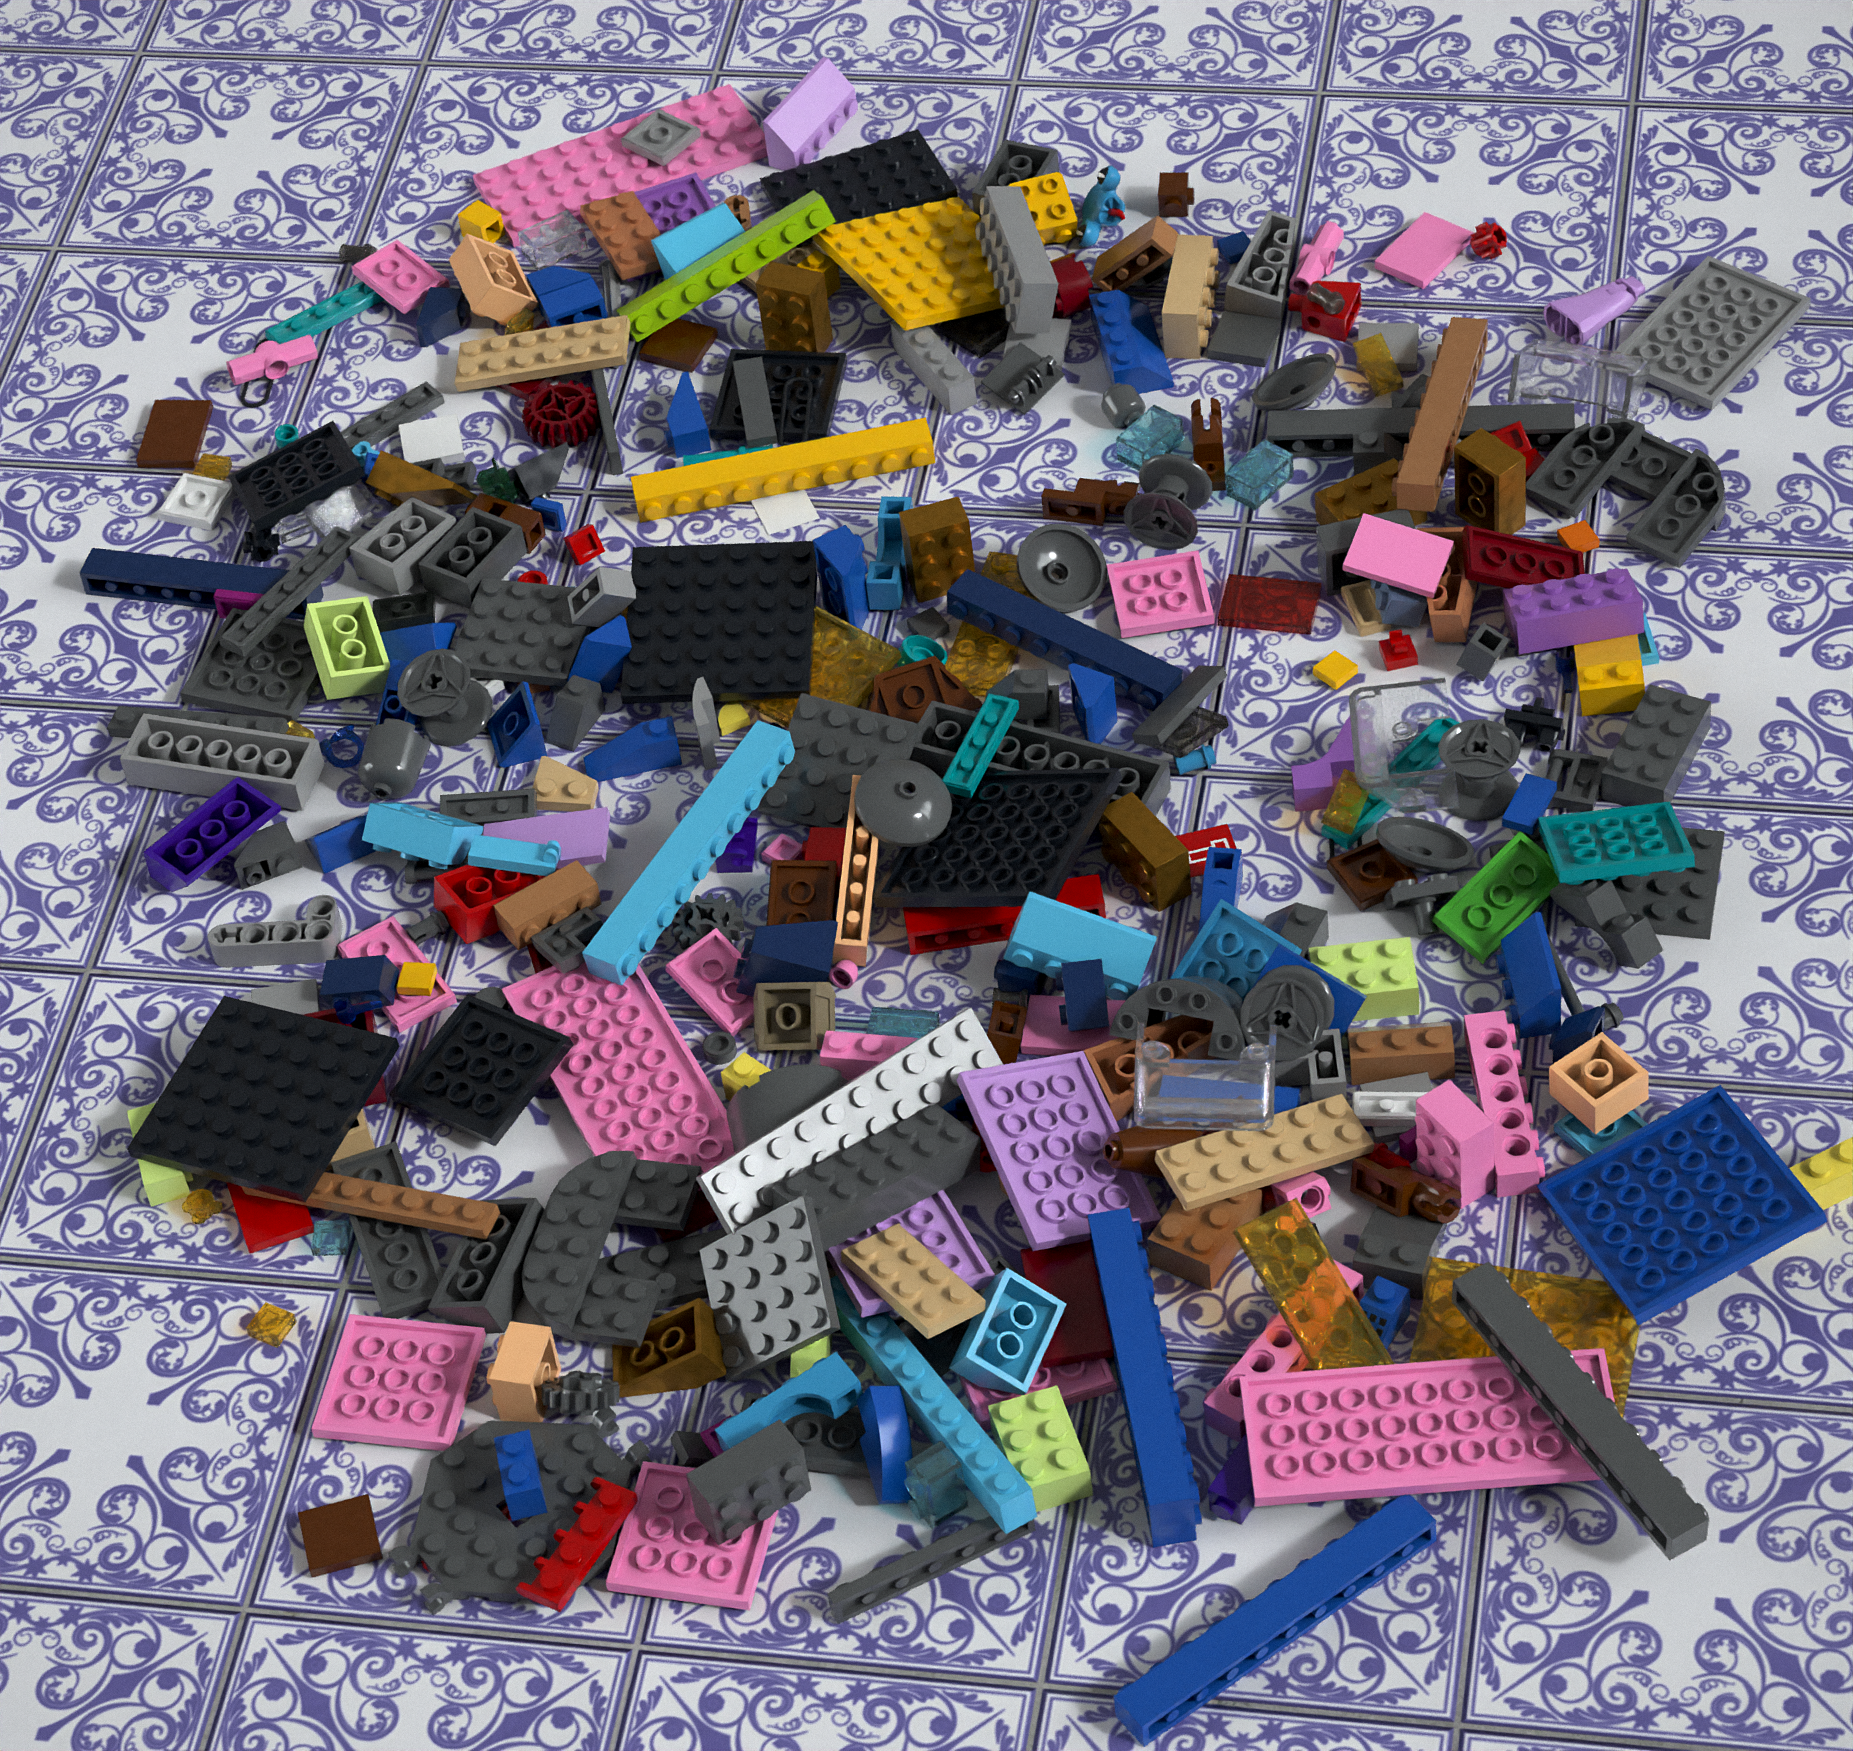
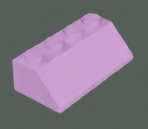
M823 57L763 121L769 166L785 171L801 164L810 163L815 155L826 146L827 142L841 130L850 117L855 115L858 108L855 88L828 58Z

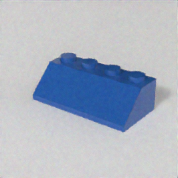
M1120 290L1089 295L1091 322L1111 385L1117 383L1130 384L1138 394L1174 387V381L1149 307Z

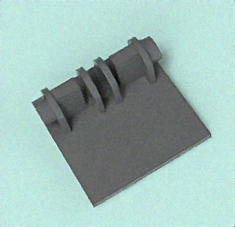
M1020 342L981 381V384L1025 415L1065 374L1055 367L1057 362L1051 355L1041 357Z

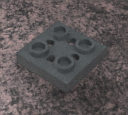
M1447 873L1429 876L1427 881L1415 884L1414 879L1395 882V886L1391 887L1384 897L1386 911L1410 906L1414 907L1418 935L1437 933L1439 928L1432 922L1435 915L1433 903L1450 900L1459 891L1457 877L1448 878Z

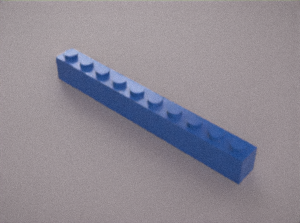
M1401 1495L1397 1499L1392 1498L1388 1500L1377 1513L1368 1519L1364 1518L1358 1521L1351 1531L1339 1539L1336 1538L1328 1542L1324 1549L1311 1559L1302 1560L1295 1567L1294 1571L1282 1579L1272 1581L1264 1592L1252 1600L1248 1599L1242 1602L1235 1612L1223 1620H1217L1212 1623L1205 1633L1193 1641H1187L1182 1644L1177 1652L1165 1661L1152 1665L1147 1673L1138 1680L1123 1685L1117 1694L1113 1696L1117 1719L1143 1747L1147 1746L1436 1542V1519L1411 1495Z

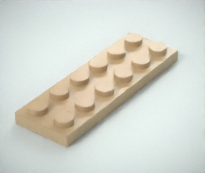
M627 315L462 342L459 348L454 384L458 392L624 365L626 364L628 351L629 318Z
M1339 1094L1157 1150L1154 1160L1185 1211L1373 1153L1374 1142L1344 1096Z

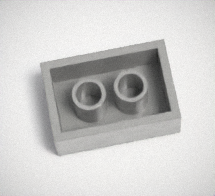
M410 497L349 547L357 576L401 596L422 578L419 563L457 524L455 516L414 497Z

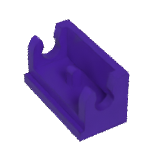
M747 817L741 830L735 833L726 845L724 853L717 857L715 860L717 873L753 872L758 832L757 818Z

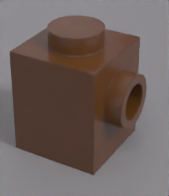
M1160 173L1158 187L1159 217H1188L1189 205H1194L1195 199L1194 188H1189V173Z

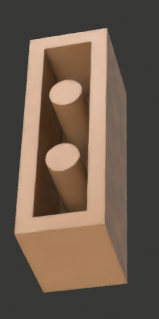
M1157 215L1097 257L1092 281L1104 291H1123L1173 256L1178 232Z
M576 860L493 905L498 928L516 949L520 950L532 944L531 936L585 907L592 911L602 904L598 883Z

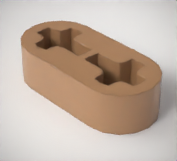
M741 195L728 197L724 203H726L745 231L751 229L748 199Z

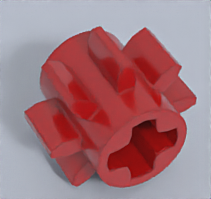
M1487 221L1476 226L1477 232L1471 234L1470 240L1475 254L1481 256L1482 259L1488 256L1490 259H1494L1502 255L1501 249L1505 248L1507 243V235L1504 229L1496 225L1495 222L1489 225Z

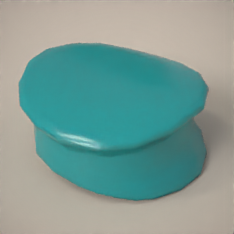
M909 635L903 640L902 645L897 650L896 661L898 667L936 656L945 665L948 656L944 648L933 639L921 635Z

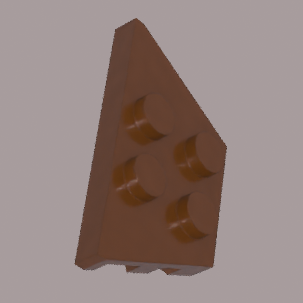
M932 656L875 675L869 711L918 724L931 701L970 711L980 709L983 704L963 686V683L955 675H952L946 669V666L936 656Z

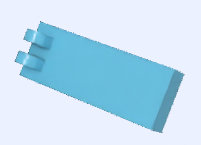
M475 834L468 854V865L548 876L556 872L558 860L560 861L561 847L555 840L548 841L546 845Z

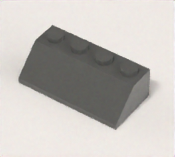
M537 1198L480 1200L497 1204L500 1214L487 1239L462 1236L428 1307L431 1313L456 1325L484 1328L486 1334L505 1333L524 1293L522 1285L523 1264L545 1210Z

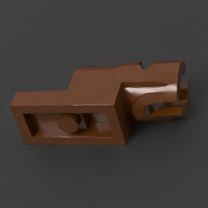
M1210 398V429H1204L1200 399H1197L1191 404L1193 459L1208 474L1212 481V491L1226 490L1221 403L1217 399Z
M1079 478L1074 492L1044 488L1041 496L1043 518L1103 526L1107 514L1124 515L1123 511L1127 503L1137 495L1142 494L1138 493L1141 486L1139 483L1128 481L1117 485V480L1113 479L1104 481Z
M1365 1157L1353 1160L1350 1184L1351 1193L1398 1217L1416 1213L1430 1221L1437 1220L1446 1224L1452 1222L1458 1216L1460 1208L1450 1203H1445L1450 1198L1455 1200L1462 1198L1461 1192L1408 1166L1400 1165L1386 1169Z

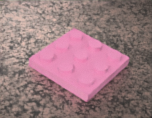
M1198 550L1107 564V575L1121 638L1214 624V613Z

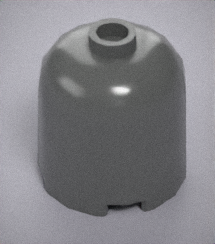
M390 718L385 719L383 724L376 725V723H372L358 767V775L362 785L375 797L380 799H398L411 793L414 789L431 746L427 735H424L422 738L414 732L415 725Z

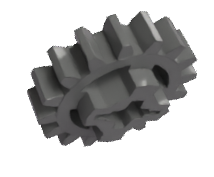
M708 893L706 899H701L699 895H695V902L687 901L684 903V910L679 909L676 912V918L672 920L674 938L676 942H680L682 950L691 947L715 928L731 944L732 940L740 941V931H744L741 908H736L734 900L726 903L725 895L723 894L717 899H713L712 893Z
M569 1371L565 1376H559V1378H554V1381H545V1384H542L543 1405H550V1408H559L562 1414L570 1413L589 1416L601 1408L607 1409L608 1406H616V1403L620 1402V1385H618L617 1381H611L610 1378L602 1379L600 1373Z

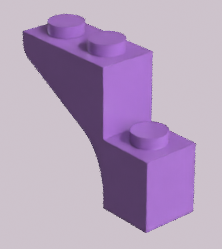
M1363 712L1349 715L1329 751L1322 758L1308 764L1291 766L1295 812L1328 809L1329 806L1334 808V795L1340 794L1339 784L1370 781V768L1376 767L1374 748H1368L1367 744H1372L1371 725L1364 724Z

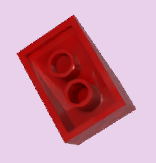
M465 865L434 877V907L437 911H441L444 914L449 925L466 944L495 934L500 930L497 925L493 905L546 876Z

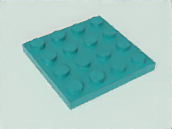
M1670 801L1538 817L1539 832L1560 883L1577 885L1591 879L1610 881L1624 875L1643 877L1650 875L1652 872L1668 871L1676 873L1684 871L1686 868L1695 867L1694 852Z

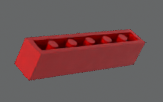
M1099 874L1079 876L1066 880L1056 901L1106 918L1105 902ZM1022 906L903 907L910 955L1006 941L1010 937Z

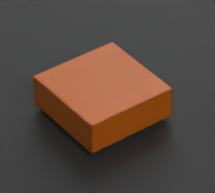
M1586 520L1557 530V538L1565 548L1583 551L1584 553L1599 547V538Z

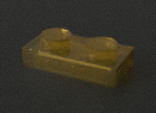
M1381 333L1353 343V349L1375 397L1404 387L1403 379Z
M1344 769L1321 823L1352 835L1374 781Z

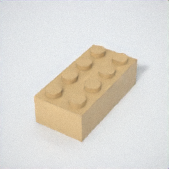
M1178 234L1161 313L1165 358L1200 359L1202 347L1207 348L1208 330H1206V327L1211 328L1212 310L1210 308H1215L1216 290L1214 288H1219L1220 271L1215 270V266L1218 265L1219 251L1218 248H1213V236Z

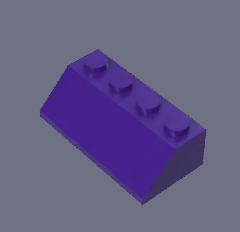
M237 776L143 852L150 877L171 892L188 887L282 811L281 806Z

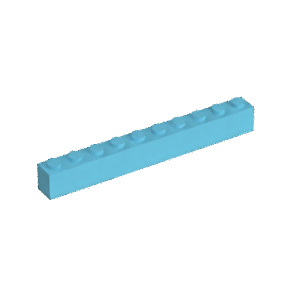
M758 720L755 722L582 952L590 974L622 986L627 978L636 971L639 962L647 951L654 947L656 939L665 927L671 924L674 915L682 904L689 900L691 892L700 880L706 877L709 868L717 857L724 853L726 845L735 833L741 830L744 821L752 810L758 807L761 798L769 787L776 783L778 775L793 760L796 752L790 731Z
M838 1276L830 1278L840 1330L885 1386H901L907 1413L1004 1533L1008 1534L1036 1518L1037 1512L1032 1488L888 1313L883 1312L861 1318Z

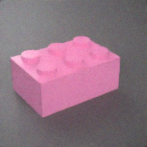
M1447 1080L1416 1100V1166L1420 1173L1440 1180L1441 1183H1445L1460 1191L1462 1198L1457 1200L1450 1198L1448 1200H1452L1462 1209L1494 1189V1122L1454 1083Z

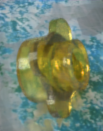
M197 1189L188 1195L186 1201L182 1204V1210L192 1216L194 1224H203L213 1214H219L222 1211V1204L214 1200L210 1190Z

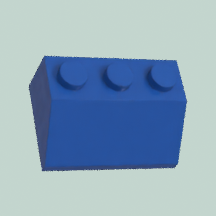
M844 525L813 539L823 607L853 643L858 640L870 611L865 574L868 573V568L862 556L865 547L861 537L858 534L854 535Z
M1538 912L1531 915L1501 940V954L1495 955L1498 975L1504 974L1505 980H1502L1504 999L1511 1001V1005L1508 1006L1510 1023H1514V1026L1517 1025L1520 1039L1550 1035L1554 1030L1559 1031L1561 1028V986L1542 914Z

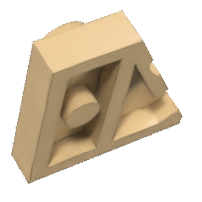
M541 756L532 787L537 792V810L574 812L594 809L599 791L597 780L547 756Z

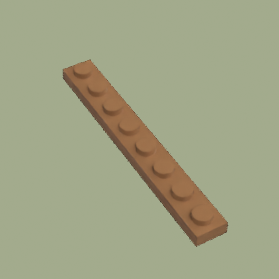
M326 1172L322 1174L306 1203L241 1186L247 1195L481 1239H487L500 1214L497 1204Z

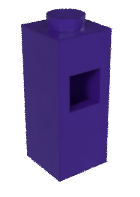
M1246 1433L1208 1488L1209 1510L1223 1520H1232L1241 1525L1255 1505Z

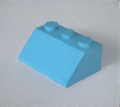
M721 203L652 239L651 242L664 278L667 280L746 231L726 203Z
M402 802L370 803L362 841L373 843L372 849L391 853L393 849L400 851V857L404 859L419 861L420 858L429 860V866L447 869L448 865L462 863L470 851L474 835H481L484 826Z
M1006 1268L997 1274L985 1289L982 1296L986 1300L985 1311L972 1317L949 1369L979 1387L1024 1395L1029 1389L1067 1304Z

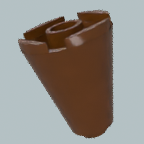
M1176 1113L1112 1133L1104 1143L1103 1155L1112 1168L1166 1179L1154 1160L1156 1151L1203 1137L1201 1130H1195L1192 1122H1197L1194 1116L1188 1113Z

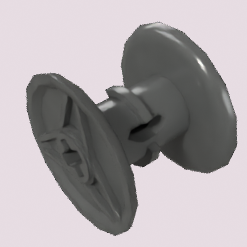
M1173 454L1152 456L1143 462L1139 470V484L1144 494L1137 495L1127 503L1123 511L1124 523L1130 533L1144 544L1163 550L1181 549L1191 544L1198 533L1197 519L1192 510H1197L1208 502L1213 493L1212 481L1202 467L1188 458Z
M443 648L425 652L416 657L404 669L398 681L397 695L405 709L414 715L420 716V727L423 734L427 735L432 743L449 747L461 745L473 739L484 729L492 714V698L488 689L477 681L470 680L471 670L466 658L456 651Z
M1467 720L1453 725L1443 734L1438 744L1440 759L1450 769L1443 776L1438 788L1440 801L1449 812L1459 818L1482 821L1503 816L1519 787L1518 781L1508 771L1516 764L1521 752L1519 739L1508 727L1490 720Z
M1282 965L1268 971L1246 995L1240 1009V1027L1246 1041L1260 1055L1274 1061H1292L1307 1055L1319 1043L1323 1031L1329 1030L1334 1018V997L1328 983L1315 971L1301 965Z

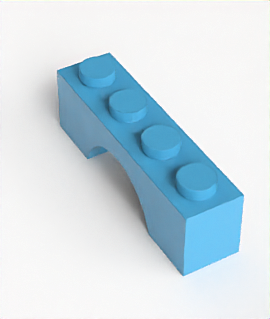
M881 496L878 512L876 560L869 563L866 580L870 610H901L907 570L899 512L913 509L912 497Z
M837 1352L827 1358L819 1359L807 1371L797 1377L788 1379L782 1387L766 1397H760L749 1408L738 1415L727 1418L721 1426L715 1429L720 1447L725 1452L779 1419L784 1424L790 1418L803 1413H821L836 1419L858 1405L856 1400L863 1394L860 1380Z

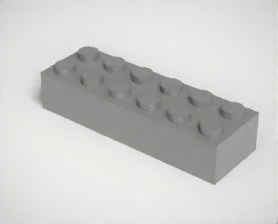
M986 186L985 198L980 199L981 222H977L975 234L976 239L981 242L982 255L987 258L988 271L993 274L994 287L999 290L1000 303L1006 308V319L1008 322H1011L1015 333L1049 334L1058 281L1021 187Z
M143 713L120 757L127 783L131 785L212 797L238 776L280 805L281 808L303 811L325 766L318 739Z

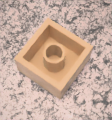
M1601 1032L1549 1066V1094L1594 1134H1597L1649 1099V1072Z
M510 1321L505 1335L502 1334L499 1337L497 1345L498 1355L495 1363H491L487 1371V1383L491 1385L493 1392V1405L497 1406L501 1421L542 1423L548 1405H543L542 1384H545V1381H554V1378L559 1377L561 1371L551 1327Z

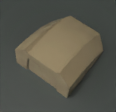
M830 982L757 983L753 996L754 1040L757 1051L821 1050L826 1030L835 1031L836 994Z

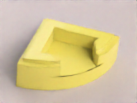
M738 700L727 702L719 712L718 723L722 736L751 724L749 715Z

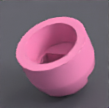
M844 959L837 962L830 970V980L841 989H849L858 977L856 964L851 960Z

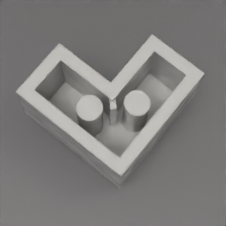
M1339 1029L1324 1030L1319 1043L1303 1057L1292 1061L1272 1060L1275 1086L1286 1087L1310 1084L1312 1103L1342 1094L1347 1101L1346 1076Z

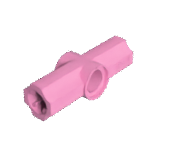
M1327 221L1326 224L1320 225L1311 243L1303 245L1299 255L1298 267L1289 281L1290 289L1296 294L1306 296L1312 282L1321 281L1323 275L1331 273L1334 266L1335 253L1344 238V230L1340 229L1337 223Z
M306 335L282 344L271 340L265 341L256 348L255 353L227 361L226 363L233 384L238 385L265 375L269 379H279L287 374L290 367L317 359L318 355L311 335Z

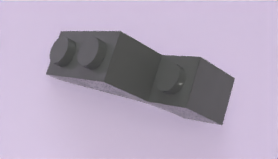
M1591 879L1577 885H1569L1558 881L1559 885L1549 891L1555 903L1603 938L1620 966L1639 969L1663 951L1647 916L1627 913L1611 880Z

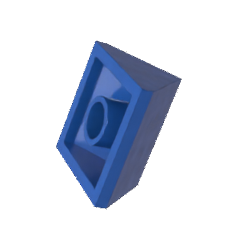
M622 615L617 616L584 638L567 682L573 675L600 683L602 692H613L623 669L624 657L629 655L632 648L626 619Z
M454 622L430 623L381 632L380 635L390 664L392 659L412 662L416 657L427 651L442 648L449 650L457 626Z
M1075 663L1068 664L1072 710L1083 737L1086 741L1101 744L1118 721L1114 677Z
M522 681L487 723L498 764L503 768L541 759V756H547L541 725L527 682Z
M368 813L305 839L309 850L324 874L377 851L372 849L373 843L362 841Z

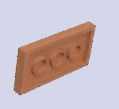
M633 191L620 193L616 196L580 206V214L621 280L661 269L651 242L652 239L660 236L661 233Z

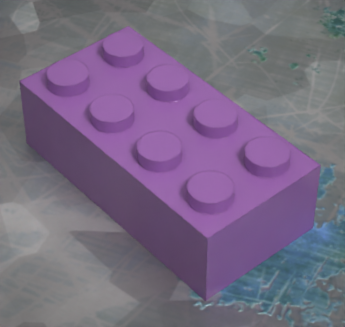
M1614 568L1607 572L1590 575L1580 574L1576 577L1562 580L1550 579L1544 583L1517 585L1503 590L1505 624L1519 655L1644 633L1643 600L1627 568Z

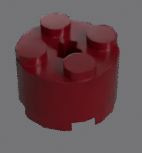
M1074 252L1050 261L1058 281L1052 318L1063 319L1090 308L1088 289L1092 288L1093 284L1083 261L1076 262L1074 260Z

